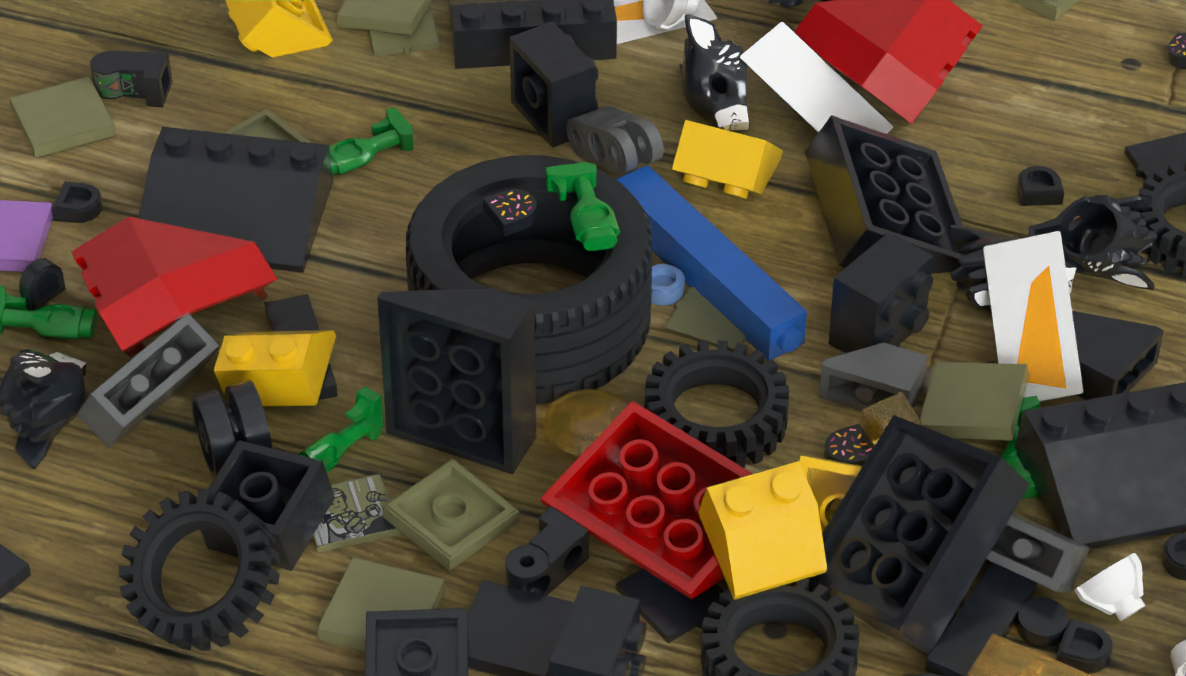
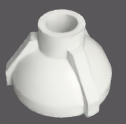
M643 0V14L646 22L650 26L656 27V30L661 31L669 30L683 22L685 15L690 14L694 16L698 8V0Z
M1136 553L1118 561L1074 590L1080 601L1108 615L1115 613L1120 621L1146 606L1140 598L1143 596V571L1141 561Z

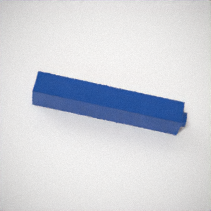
M646 165L616 179L643 206L651 226L652 252L665 264L672 265L681 270L685 277V283L690 287L692 285L734 324L755 349L764 353V357L768 361L786 352H792L805 343L807 310L652 168Z

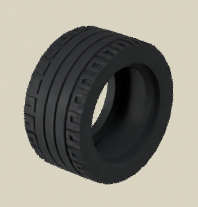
M545 155L507 156L482 161L455 172L434 186L417 205L406 232L408 291L492 289L474 282L473 279L499 267L522 263L551 264L582 274L586 277L585 280L573 286L552 292L518 294L500 291L534 302L536 404H549L577 398L605 386L626 370L641 352L642 346L646 342L651 322L652 237L650 221L645 215L643 206L621 182L597 169V184L593 189L595 196L609 204L613 209L620 234L617 236L618 241L613 248L588 251L584 248L583 243L576 240L570 220L571 209L578 202L576 193H567L566 200L560 201L558 193L547 192L545 185V167L580 162ZM509 189H520L529 192L535 197L537 202L536 221L529 228L504 237L483 210V198Z

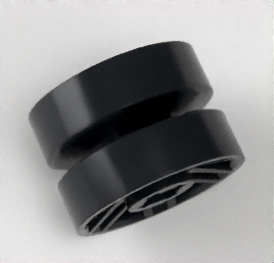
M251 380L227 385L225 388V403L217 389L191 395L192 413L199 443L213 478L217 476L239 440L272 448L265 412L258 392Z

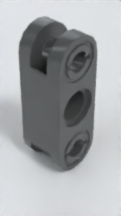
M602 106L595 111L570 118L566 123L570 145L580 158L617 173L624 174L635 170L638 164H651L661 160L663 157V142L656 126L648 119L612 106Z

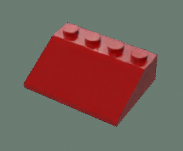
M631 401L548 489L540 500L544 506L548 508L552 506L588 529V534L688 598L693 599L725 578L698 514L707 487L749 476L753 473L634 401Z

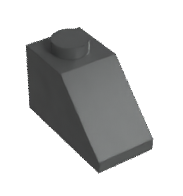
M881 343L825 359L821 366L819 398L887 419H891L893 415L908 420L924 389L928 355Z

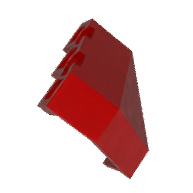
M835 0L815 3L794 33L818 56L866 89L906 122L912 124L940 88L946 76L957 64L966 51V47L975 38L983 25L950 0Z
M129 216L71 251L74 260L83 270L81 275L89 292L97 301L95 305L121 350L130 358L146 348L142 341L176 320L252 291L260 300L268 297L264 288L278 280L261 253V249L253 241Z

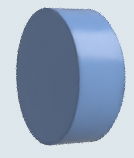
M668 264L653 265L651 303L664 306L678 302L683 297L685 291V277L682 271Z

